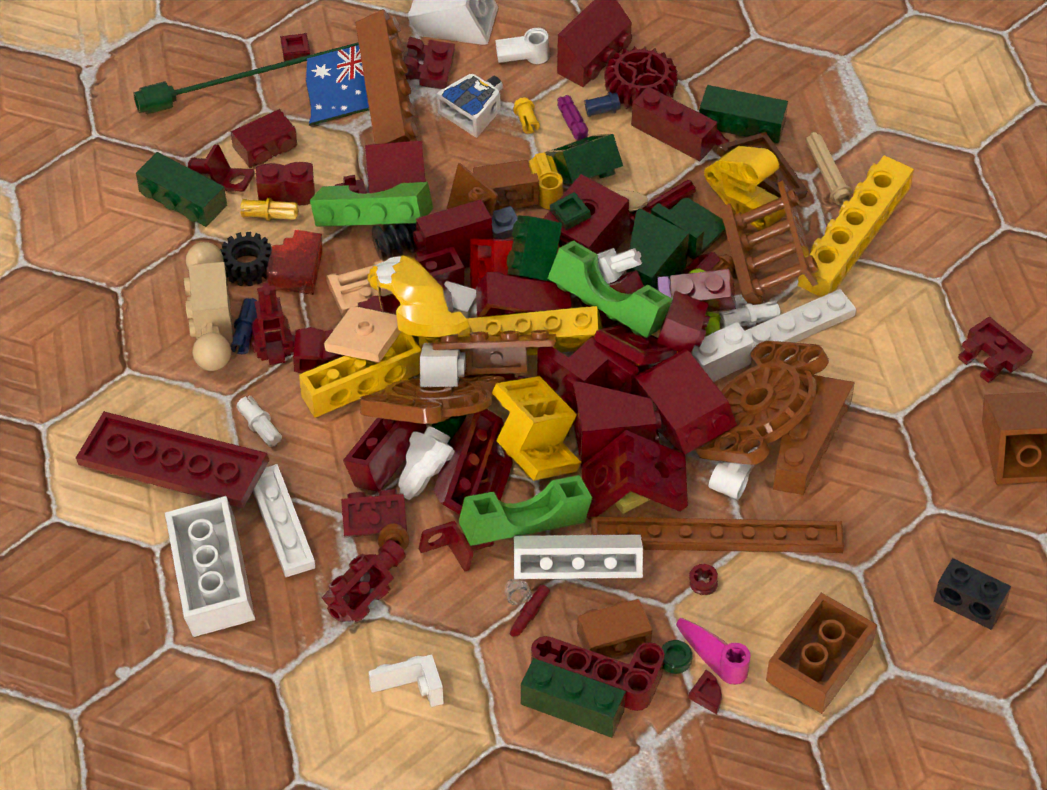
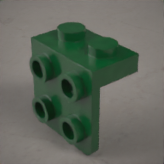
M683 198L671 210L659 203L651 209L652 215L689 232L687 256L693 260L704 253L726 232L722 218L689 198Z

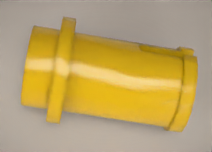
M523 97L515 101L513 112L519 117L523 132L531 134L535 132L532 124L536 130L540 128V124L534 113L535 105L533 101Z

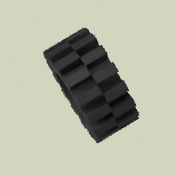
M241 232L236 233V239L232 236L227 238L228 243L223 242L220 251L223 255L226 277H229V282L234 283L237 280L238 286H243L244 282H247L248 286H253L252 281L256 280L257 284L262 283V277L265 279L270 277L269 272L272 273L274 262L272 246L268 243L267 238L263 237L261 239V235L258 233L252 237L251 232H246V236H242ZM250 255L257 257L255 260L251 262L244 263L237 261V259L243 256Z

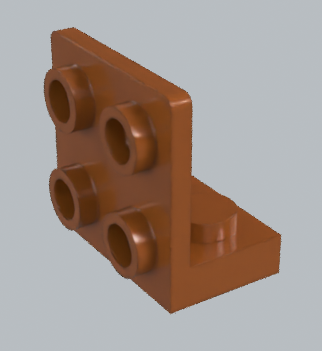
M528 160L473 168V174L498 194L494 211L510 206L518 208L539 204V179L537 173L531 174Z

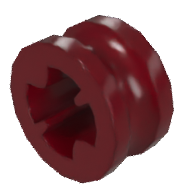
M699 564L691 569L689 573L690 587L695 593L710 595L716 591L718 587V573L713 566ZM702 576L704 579L709 578V582L705 583V581L703 580L698 581V577Z

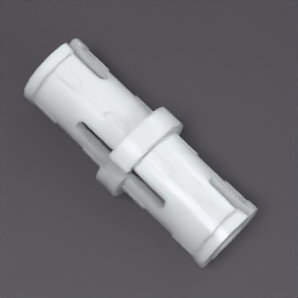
M774 300L758 305L748 303L744 304L742 308L719 312L721 317L720 327L723 329L736 322L740 326L754 327L756 323L768 321L779 316V305Z

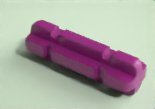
M560 96L557 99V106L560 112L563 113L562 116L572 131L573 137L577 141L588 137L589 130L583 122L584 120L574 105L571 96Z

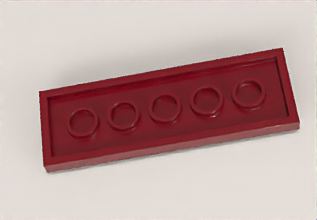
M103 411L76 456L78 465L209 500L226 496L231 506L244 508L270 461L266 452Z

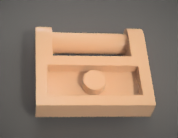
M383 260L373 262L372 266L336 275V273L326 275L328 287L335 298L342 317L345 316L351 306L358 307L359 302L367 301L372 296H379L378 290L373 289L370 282H368L367 274L370 273V269L374 265L383 262ZM381 288V296L393 294L392 291Z

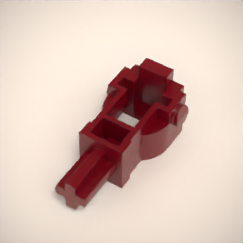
M268 282L262 283V287L257 288L259 301H254L257 318L252 324L253 352L257 353V358H261L262 361L268 360L269 365L286 363L285 357L291 356V353L294 352L295 335L291 334L289 321L282 311L280 297H276L275 286H269Z

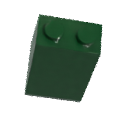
M639 208L635 215L629 250L635 248L636 251L641 253L640 260L642 264L627 269L626 273L637 270L643 285H650L657 290L658 277H668L670 279L671 275H680L686 268L689 232Z

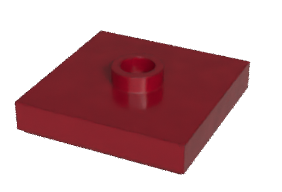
M626 325L596 330L594 341L640 366L662 362L677 353L676 350L656 343L657 337L650 335L646 338L637 335Z

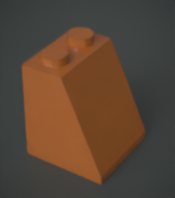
M1045 392L984 395L982 423L996 484L1047 482V396Z

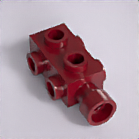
M387 540L378 549V555L360 554L349 563L350 568L345 574L338 576L329 584V590L322 596V599L328 605L327 610L333 618L340 622H358L369 614L370 609L368 605L374 599L379 600L389 593L391 588L388 584L394 579L389 570L392 567H397L406 558V554L399 544L392 540Z

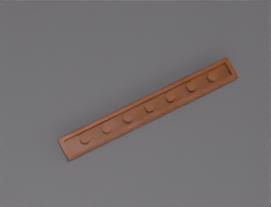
M591 517V535H641L643 550L843 553L844 550L842 521Z

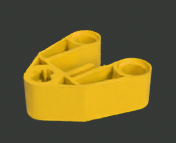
M738 146L704 170V176L709 185L726 205L731 204L737 213H746L778 199L777 196L757 186L779 169L778 159L768 149ZM781 209L750 224L759 231L782 219L786 215L785 209Z

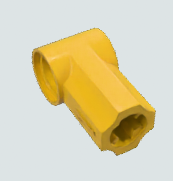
M544 152L535 154L529 160L531 174L537 173L539 205L544 209L550 210V205L563 196V179L557 172L553 157L546 155Z

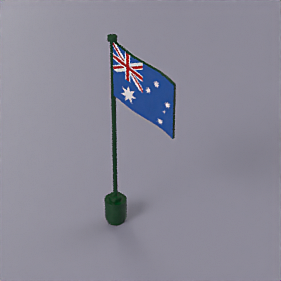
M359 42L174 90L172 85L168 86L166 81L140 87L139 91L133 92L138 112L151 114L173 108L176 95L307 61L306 86L311 106L309 126L369 110Z

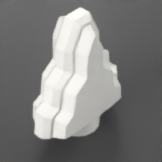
M430 426L427 427L424 434L420 432L412 433L409 439L410 447L406 454L407 464L400 476L398 485L400 494H404V498L411 500L413 497L418 496L427 486L431 476L439 473L445 462L451 460L455 451L447 444L450 439L448 435Z

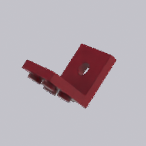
M628 430L621 433L582 465V480L592 496L586 517L590 520L591 517H598L630 491L679 512L688 506L686 456Z

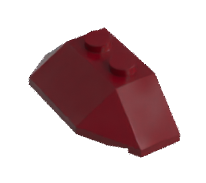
M488 409L469 414L449 444L455 453L451 460L446 461L441 468L434 487V492L440 503L459 515L461 514L465 497L494 492L498 500L501 501L513 464L512 458L496 441L504 426L503 419Z

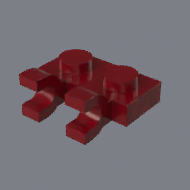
M409 37L407 56H404L403 59L408 69V73L405 74L406 80L419 79V86L438 89L446 88L455 53V44L429 40L428 45H424L420 39ZM418 60H424L423 64H420Z
M989 316L969 330L968 339L961 346L965 350L959 354L958 359L965 365H968L977 357L981 350L986 352L991 357L984 360L983 365L987 368L980 373V377L990 383L999 375L1003 368L1012 373L1031 359L1033 351Z

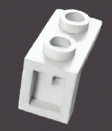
M432 654L423 657L414 656L407 661L393 665L383 664L368 672L371 692H378L417 681L421 696L427 695L431 707L444 704L443 686Z

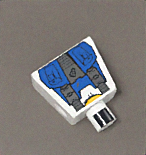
M469 74L437 93V112L477 138L501 109L499 91L503 89V84L496 76H492L487 81H484L474 74Z

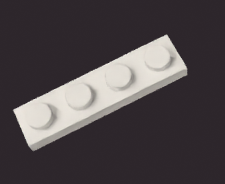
M838 289L747 329L745 332L753 340V348L764 341L795 343L854 317L856 308L842 290Z
M278 464L266 467L253 493L285 577L315 569V560Z

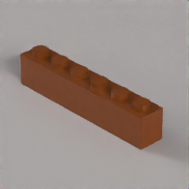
M382 9L355 22L375 144L417 141L416 137L419 136V133L413 122L415 110L409 99L411 88L405 75L408 73V69L402 58L404 47L398 35V32L401 31L400 25L395 17L391 18Z

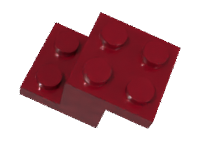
M593 336L570 357H567L553 346L538 348L537 376H540L559 396H565L566 404L569 407L573 405V382L580 381L638 395V387L634 376L639 374V367L617 352L594 341Z

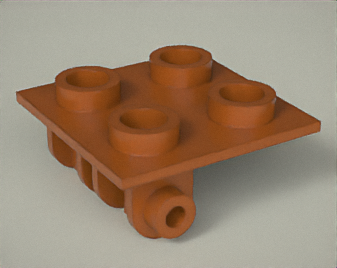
M458 163L447 209L482 199L492 217L498 194L465 166Z

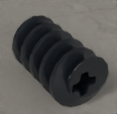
M416 223L394 224V226L392 224H383V230L378 225L373 226L372 238L379 258H382V253L384 252L388 258H392L393 250L395 249L400 256H403L405 246H407L411 253H414L415 241L413 231H417Z

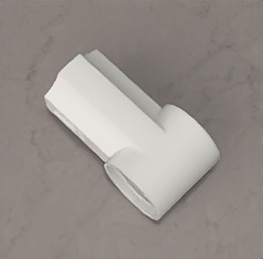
M532 28L521 37L495 40L498 63L527 59L530 63L542 64L550 58L549 36L547 31L542 28Z
M754 447V448L751 449L748 453H750V452L756 450L757 447ZM719 462L711 475L709 488L736 500L740 499L754 465L723 462L722 464Z

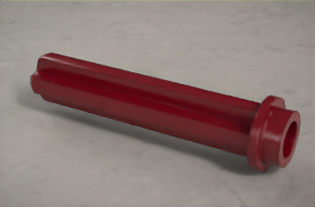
M686 180L647 203L641 209L651 214V209L658 203L670 209L683 198L693 195L696 192V187L691 180ZM636 211L629 214L630 234L633 232Z

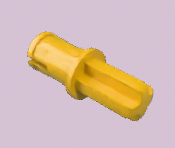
M267 198L266 201L242 199L240 209H244V211H240L241 217L265 218L266 221H271L272 218L296 219L299 212L297 203L272 201L271 198Z

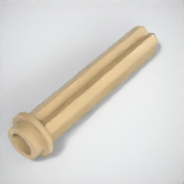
M816 132L811 133L810 136L806 137V143L831 192L830 198L837 205H843L846 200H851L852 189L845 184L822 136Z

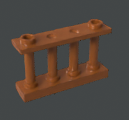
M783 180L778 182L781 197L743 214L742 212L737 213L731 204L720 208L742 297L747 303L752 305L763 304L761 295L765 294V290L803 274L812 286L818 284L815 272L819 271L814 257L809 254L796 206L800 205L798 196L794 189L789 190ZM785 209L787 219L749 236L745 234L744 229L747 228V224ZM791 230L792 242L755 258L751 256L750 250H753V246ZM797 252L799 264L761 280L756 277L759 268Z

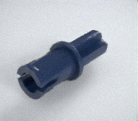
M254 298L243 300L239 318L234 322L235 333L230 346L233 352L239 346L237 354L244 355L249 352L253 334L252 324L257 318L254 303L257 300Z

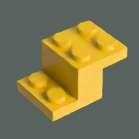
M540 376L496 383L492 394L510 412L496 441L517 462L525 474L535 481L577 472L582 462L563 443L577 414Z

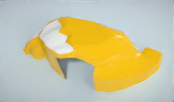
M404 255L392 257L374 265L370 269V273L367 274V280L370 282L371 287L378 290L379 300L381 288L392 291L401 303L396 310L398 330L413 336L441 337L458 334L470 327L468 320L460 311L454 313L448 311L443 287L415 258Z

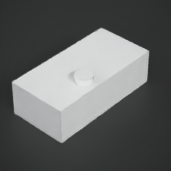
M224 496L165 512L183 615L192 636L196 637L256 620L235 516L227 497Z

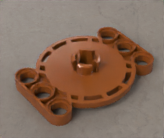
M764 341L756 345L751 352V358L756 366L735 377L721 390L729 401L737 426L715 437L706 446L701 445L694 449L699 458L755 465L765 460L770 452L767 444L791 431L809 412L815 400L817 390L815 379L812 375L824 370L829 363V358L823 348L817 344ZM734 444L729 449H726L729 445ZM759 446L756 450L748 453L754 447Z
M465 372L464 377H459L458 387H420V378L401 380L386 386L385 389L375 395L360 397V414L369 417L421 424L438 423L452 416L472 414L490 407L492 397H495L492 391L496 383L505 382V378L487 374L467 375Z

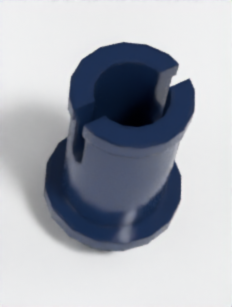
M608 92L606 96L584 100L587 116L591 117L592 115L610 111L616 113V110L620 109L618 94Z

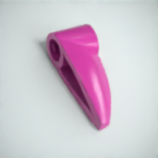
M679 618L676 626L702 660L723 681L736 685L746 680L751 655L745 645L741 643L727 644L717 635L700 625L684 618Z

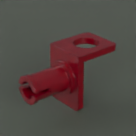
M216 144L213 145L206 159L192 157L188 162V168L201 175L210 176L213 181L224 186L225 191H245L255 175L254 169L231 168L220 146ZM245 176L240 183L231 184L235 177Z
M451 521L422 531L418 549L420 553H424L448 545L462 569L466 572L470 570L473 551L491 547L494 545V541L470 546L466 536L461 532L456 522ZM442 533L441 537L436 541L428 542L432 536Z

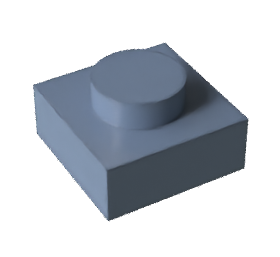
M512 206L493 212L492 231L494 239L512 237L513 225L518 218Z

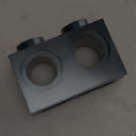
M952 558L938 581L933 602L992 630L1006 606L1011 586Z

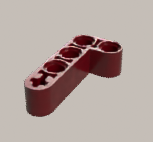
M549 636L537 638L531 647V662L535 658L626 691L625 708L640 711L650 705L663 675L665 654L658 644L652 642L639 645L630 664ZM644 662H652V663H654V664H653V665H647V664H645ZM577 666L581 667V669L576 670L572 669L571 667ZM603 677H609V678H611L612 680H608V681H607V680H603V679H601V678H603ZM641 688L643 691H634L632 689Z

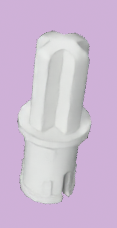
M245 396L239 400L236 408L248 421L249 429L257 432L269 447L276 446L282 440V435L270 422V414L263 411L252 396H248V399Z

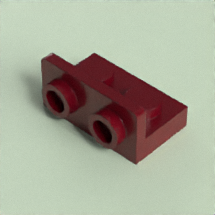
M394 489L379 491V496L366 497L365 492L347 494V498L341 499L344 538L379 535L380 531L388 524H399L407 531L404 494H397V490Z

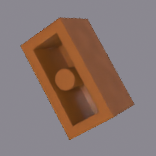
M639 599L620 601L613 606L600 610L591 609L577 618V634L582 647L610 658L635 652L639 645L651 642L652 628Z

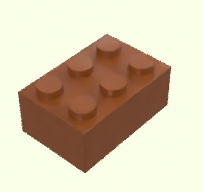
M821 592L769 660L766 681L823 714L873 646L877 624Z

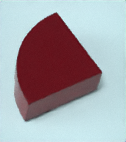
M706 669L689 692L688 699L717 715L721 706L722 693L716 677Z

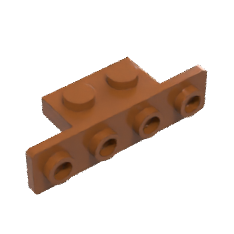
M511 330L501 332L500 336H488V332L478 331L472 332L470 336L458 337V334L437 337L433 342V350L465 349L467 375L527 373V347L555 346L557 337L556 334H549V330H533L531 335H519L518 331Z

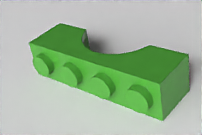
M428 182L401 183L385 191L367 194L352 192L349 190V185L322 186L310 199L316 227L416 223V218L429 215L433 210Z
M575 241L559 248L548 279L556 283L557 287L561 290L573 293L581 298V301L586 305L597 306L611 320L623 323L633 333L646 338L661 329L673 300L650 285H646L632 294H625L614 290L606 283L600 273L598 255Z
M580 475L551 480L547 487L538 495L519 503L501 502L494 492L468 496L464 498L459 524L470 546L585 523L592 496Z

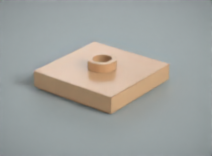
M351 306L325 341V350L327 352L380 362L401 333L398 330L397 315Z

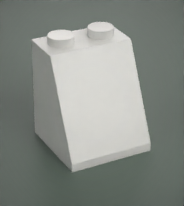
M413 0L408 13V19L419 36L485 45L489 42L498 6L495 0Z

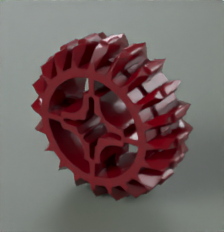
M634 46L631 51L623 49L621 54L615 53L614 58L609 60L604 72L606 91L612 94L617 93L620 104L624 103L625 108L628 109L632 106V102L648 86L672 98L676 86H678V71L672 59L666 57L665 52L658 54L656 48L650 51L646 49V46L643 49H637Z

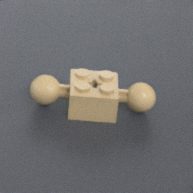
M199 242L193 245L186 255L189 277L184 278L186 296L191 295V297H187L186 312L188 319L193 318L189 320L190 336L197 339L192 350L196 364L204 370L216 371L223 368L231 357L230 345L233 340L230 297L222 252L212 243Z

